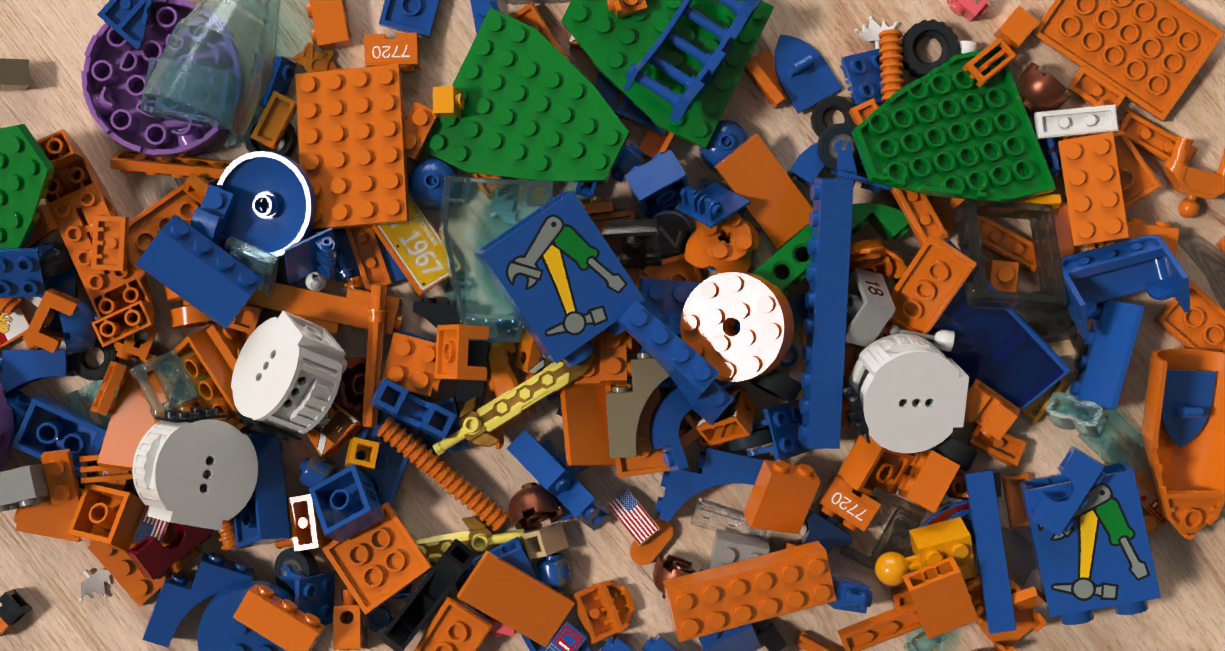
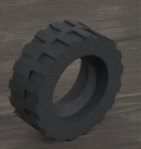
M935 19L930 21L922 20L920 23L914 24L901 39L903 44L900 47L903 48V52L900 55L903 56L902 63L904 69L911 76L914 75L917 79H920L935 67L941 66L951 57L958 55L960 44L957 41V35L952 31L953 29L945 25L944 22H938ZM931 37L940 43L942 53L938 60L928 63L918 57L916 47L921 39Z

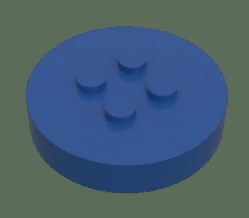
M243 581L224 588L211 599L202 615L197 633L199 651H286L237 621L233 616L248 590L256 584L268 586L274 591V595L282 600L288 599L294 603L295 597L285 589L265 581Z

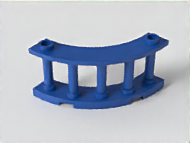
M683 0L660 37L637 65L633 63L625 75L628 80L623 89L629 91L636 82L642 84L671 103L670 106L674 109L669 118L678 124L694 103L692 101L698 94L701 95L735 45L731 42L732 38L736 40L741 30L745 29L761 0H747L746 2L743 0L740 2L738 0H717L734 11L733 14L736 18L730 28L721 27L690 7L694 0ZM684 16L718 37L717 40L720 44L713 54L710 52L708 54L674 33ZM667 41L701 62L700 66L703 69L697 77L693 75L691 77L657 56ZM650 65H653L684 85L686 91L683 95L681 93L676 94L644 72Z

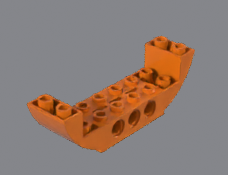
M64 129L38 140L37 143L55 168L52 179L48 183V192L44 199L51 209L62 239L98 318H100L92 322V326L102 347L153 325L155 313L146 276L140 279L128 264L127 271L91 270L88 253L92 248L89 228L91 222H93V216H118L105 185L101 182L83 151Z

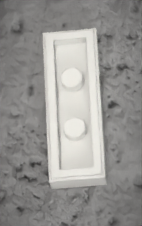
M1116 104L1034 113L1037 140L1119 131Z

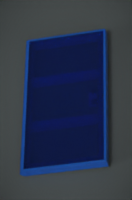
M950 240L945 241L946 243L960 251ZM976 267L928 333L929 335H935L940 330L954 331L955 338L952 350L950 352L940 351L947 358H952L969 376L968 389L977 378L1020 408V412L1071 370Z

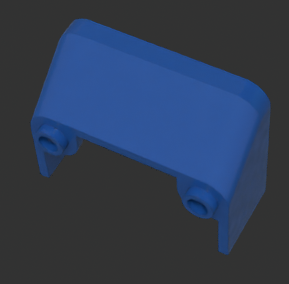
M1145 235L1069 255L1058 261V274L1069 314L1083 339L1089 338L1087 320L1093 318L1097 313L1095 303L1146 290L1151 298L1160 301L1175 297L1185 313L1190 312L1189 277L1160 236Z

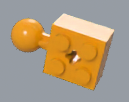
M961 517L909 530L913 556L904 557L897 552H886L875 563L877 578L888 586L900 585L904 582L902 576L909 574V572L919 570L951 556L956 561L964 580L976 577L971 535Z

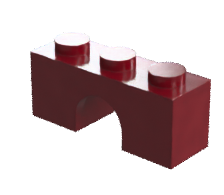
M173 523L176 535L169 545L163 546L157 537L147 535L126 553L145 578L152 580L160 579L170 571L169 567L175 562H181L191 554L190 550L197 544L201 545L212 537L211 533L214 530Z

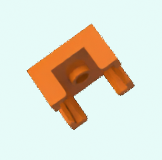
M53 287L46 290L23 340L51 353H55L64 337L62 334L45 327V325L50 327L56 315L53 309L71 316L78 305L74 301L81 302L82 300Z
M437 325L435 379L487 381L486 367L468 366L469 339L487 340L489 338V326Z
M1009 579L1011 594L1021 591L1015 581ZM984 603L974 607L979 619L975 623L998 651H1014L1016 648L1013 644L1031 629L1038 632L1048 624L1042 615L1033 608L1020 611L1013 605L1016 630L989 634Z

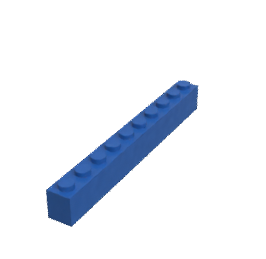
M814 178V184L810 188V198L813 200V211L809 213V226L812 227V238H809L807 244L808 254L811 255L810 265L806 269L809 292L805 294V307L808 308V318L804 320L803 324L804 334L807 335L806 346H803L802 349L805 372L801 374V386L804 388V398L800 400L799 404L800 413L803 415L802 425H799L798 428L799 440L808 449H840L854 180L846 178Z

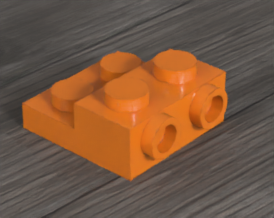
M606 328L590 340L595 348V356L586 374L574 380V386L627 385V377H632L631 361H627V351H632V336L626 335V331L612 336Z
M394 332L381 380L386 378L411 392L433 397L434 392H439L442 379H435L436 343Z

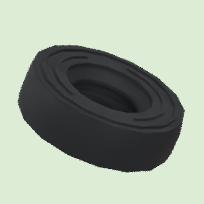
M836 95L820 100L812 110L811 125L816 135L820 137L822 132L828 128L824 117L829 110L833 109L839 110L843 114L844 123L856 127L849 114V110L854 105L845 97Z
M97 337L92 347H98L103 351V363L95 368L89 366L85 360L87 351L70 355L73 370L86 380H102L110 361L119 363V357L116 356L117 351L113 347L114 343L102 347Z

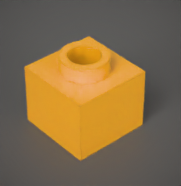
M454 86L433 87V114L439 118L461 117V109H464L465 104L461 91Z
M353 437L349 442L345 466L349 467L355 464L371 472L375 469L380 443ZM356 453H363L364 460H358Z

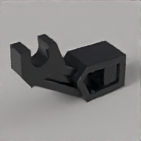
M766 620L755 622L760 629L757 634L768 651H790L773 623L768 624Z

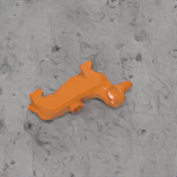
M502 333L501 341L493 344L488 352V365L491 376L487 378V383L490 391L495 392L496 398L523 383L513 365V353L517 354L520 339H514L513 337L507 339L506 333ZM535 404L492 432H488L489 435L499 440L498 443L494 444L497 450L501 449L504 445L503 428L519 423L524 414L537 413Z

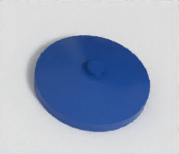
M257 151L237 158L225 169L218 181L217 187L237 195L223 231L224 238L234 249L252 258H278L285 256L284 249L307 238L315 219L316 199L309 177L294 160L276 152Z

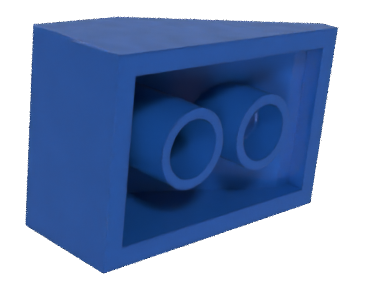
M41 393L32 399L11 446L41 459L40 456L43 452L70 449L76 475L82 477L79 456L98 455L107 429L70 406ZM87 461L88 466H93L95 461Z

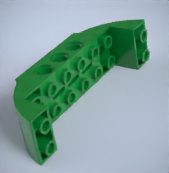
M874 203L853 204L851 226L853 233L859 231L869 222L886 241L890 238L896 240L911 229L906 217L899 209ZM808 224L752 274L762 276V278L776 285L785 295L789 291L787 288L788 284L793 282L795 285L806 277V269L810 265L811 255L808 254L807 244L809 238H812V227ZM799 250L804 253V262H799L796 259L795 251ZM776 267L784 270V280L776 277L774 272ZM740 322L738 326V332H740L741 329Z

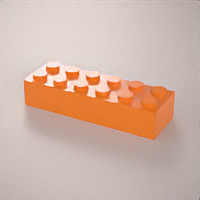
M819 541L663 581L673 630L679 642L837 601L827 552Z

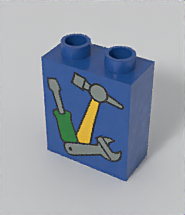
M573 191L561 192L474 252L545 358L556 364L563 359L568 367H572L585 360L595 351L594 346L590 342L593 337L606 328L612 336L624 332L625 330L617 323L618 320L636 300L640 304L645 301Z
M1126 461L1103 465L1104 469L1102 471L1105 472L1103 479L1097 486L1093 485L1088 492V495H1090L1088 502L1083 509L1078 508L1073 515V518H1075L1073 525L1068 532L1063 531L1060 537L1032 521L1028 513L1042 491L1056 498L1065 496L1071 488V480L1063 474H1057L1019 482L1041 588L1046 601L1045 605L1050 617L1060 616L1061 622L1064 625L1087 623L1094 619L1093 610L1114 606L1115 612L1118 615L1142 613L1149 609L1147 600L1161 598L1134 470Z

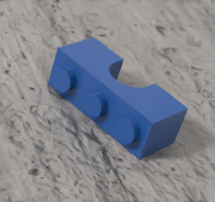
M386 378L380 381L369 402L370 405L439 440L446 438L457 416L456 414L435 403H429L410 394L409 390Z
M1071 446L1057 468L1061 474L1071 480L1069 492L1063 497L1056 498L1042 491L1028 513L1032 521L1059 537L1063 531H1069L1074 523L1075 518H1073L1076 510L1078 508L1083 509L1090 497L1088 495L1089 490L1093 485L1097 486L1105 474L1102 471L1104 466L1101 462L1074 446Z

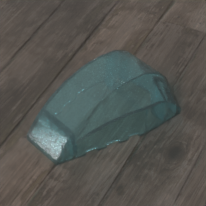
M456 176L444 177L439 231L460 324L489 326V338L487 340L469 339V341L520 342L524 328L523 324L474 252L550 201L553 197V182Z

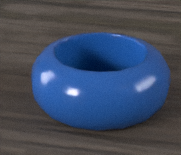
M793 344L790 346L793 358L789 362L781 360L779 365L789 367L796 362L798 351Z

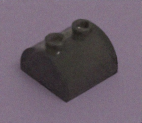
M643 216L640 219L633 220L616 218L613 221H604L603 237L624 268L662 266L661 233L658 218Z

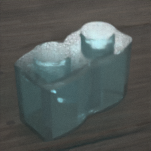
M1052 393L1045 409L1050 421L1055 426L1066 430L1076 429L1080 434L1090 438H1100L1108 422L1101 406L1091 401H1077L1074 397L1065 393Z

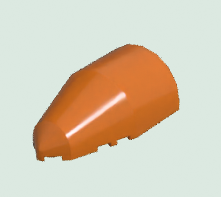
M1187 348L1159 349L1153 351L1150 358L1141 434L1159 513L1181 536L1192 540L1195 538L1194 534L1206 524L1211 525L1218 519L1225 503V353ZM1167 369L1216 371L1213 402L1208 419L1200 432L1189 443L1180 448L1167 434L1161 419Z

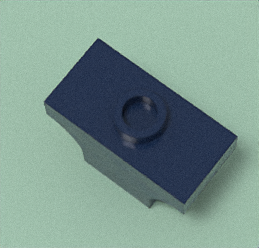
M809 510L805 518L806 532L800 541L803 544L819 541L826 549L828 555L830 550L837 545L849 547L854 538L837 527L839 522L829 515L825 514L822 518Z

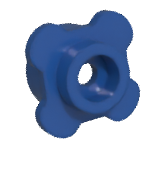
M385 602L372 613L366 615L371 631L378 632L379 629L388 627L394 620L390 614L391 606L389 603ZM378 615H382L383 618L379 620Z

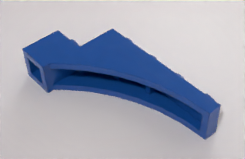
M637 300L618 320L617 323L672 378L690 403L691 408L712 425L734 399L714 381L720 372Z

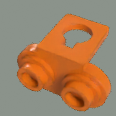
M149 326L144 328L148 333V340L141 344L139 348L135 347L134 334L127 336L124 342L116 341L113 347H115L117 351L116 356L131 361L132 357L138 356L142 360L140 365L152 370H156L157 366L163 365L166 358L150 352L158 332L156 327Z

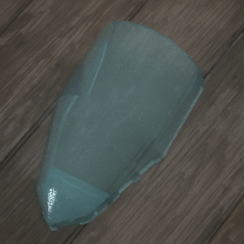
M203 0L199 2L186 18L181 19L176 24L143 95L173 100L206 114L230 130L224 147L227 149L241 147L273 79L281 0Z

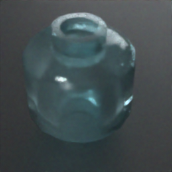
M920 627L906 635L904 650L944 651L943 641L945 638L944 635L928 640L923 628Z

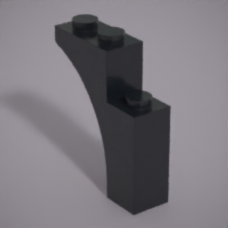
M421 297V302L414 301L413 312L428 320L436 328L437 325H467L469 308L462 307L463 302L447 300V305L436 304L437 299ZM469 339L468 366L486 367L488 372V352L491 342L483 339ZM457 380L455 402L466 403L468 400L476 397L477 405H484L486 381Z
M455 539L379 639L394 651H404L477 554L458 539Z

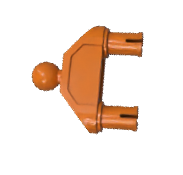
M1176 136L1171 158H1167L1163 169L1175 191L1187 194V197L1180 201L1178 205L1180 215L1184 218H1193L1198 214L1200 208L1197 202L1198 197L1211 200L1225 193V149L1223 150L1218 171L1211 173L1188 167L1186 163L1194 140Z

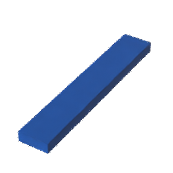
M993 470L965 473L987 630L989 634L1016 630Z

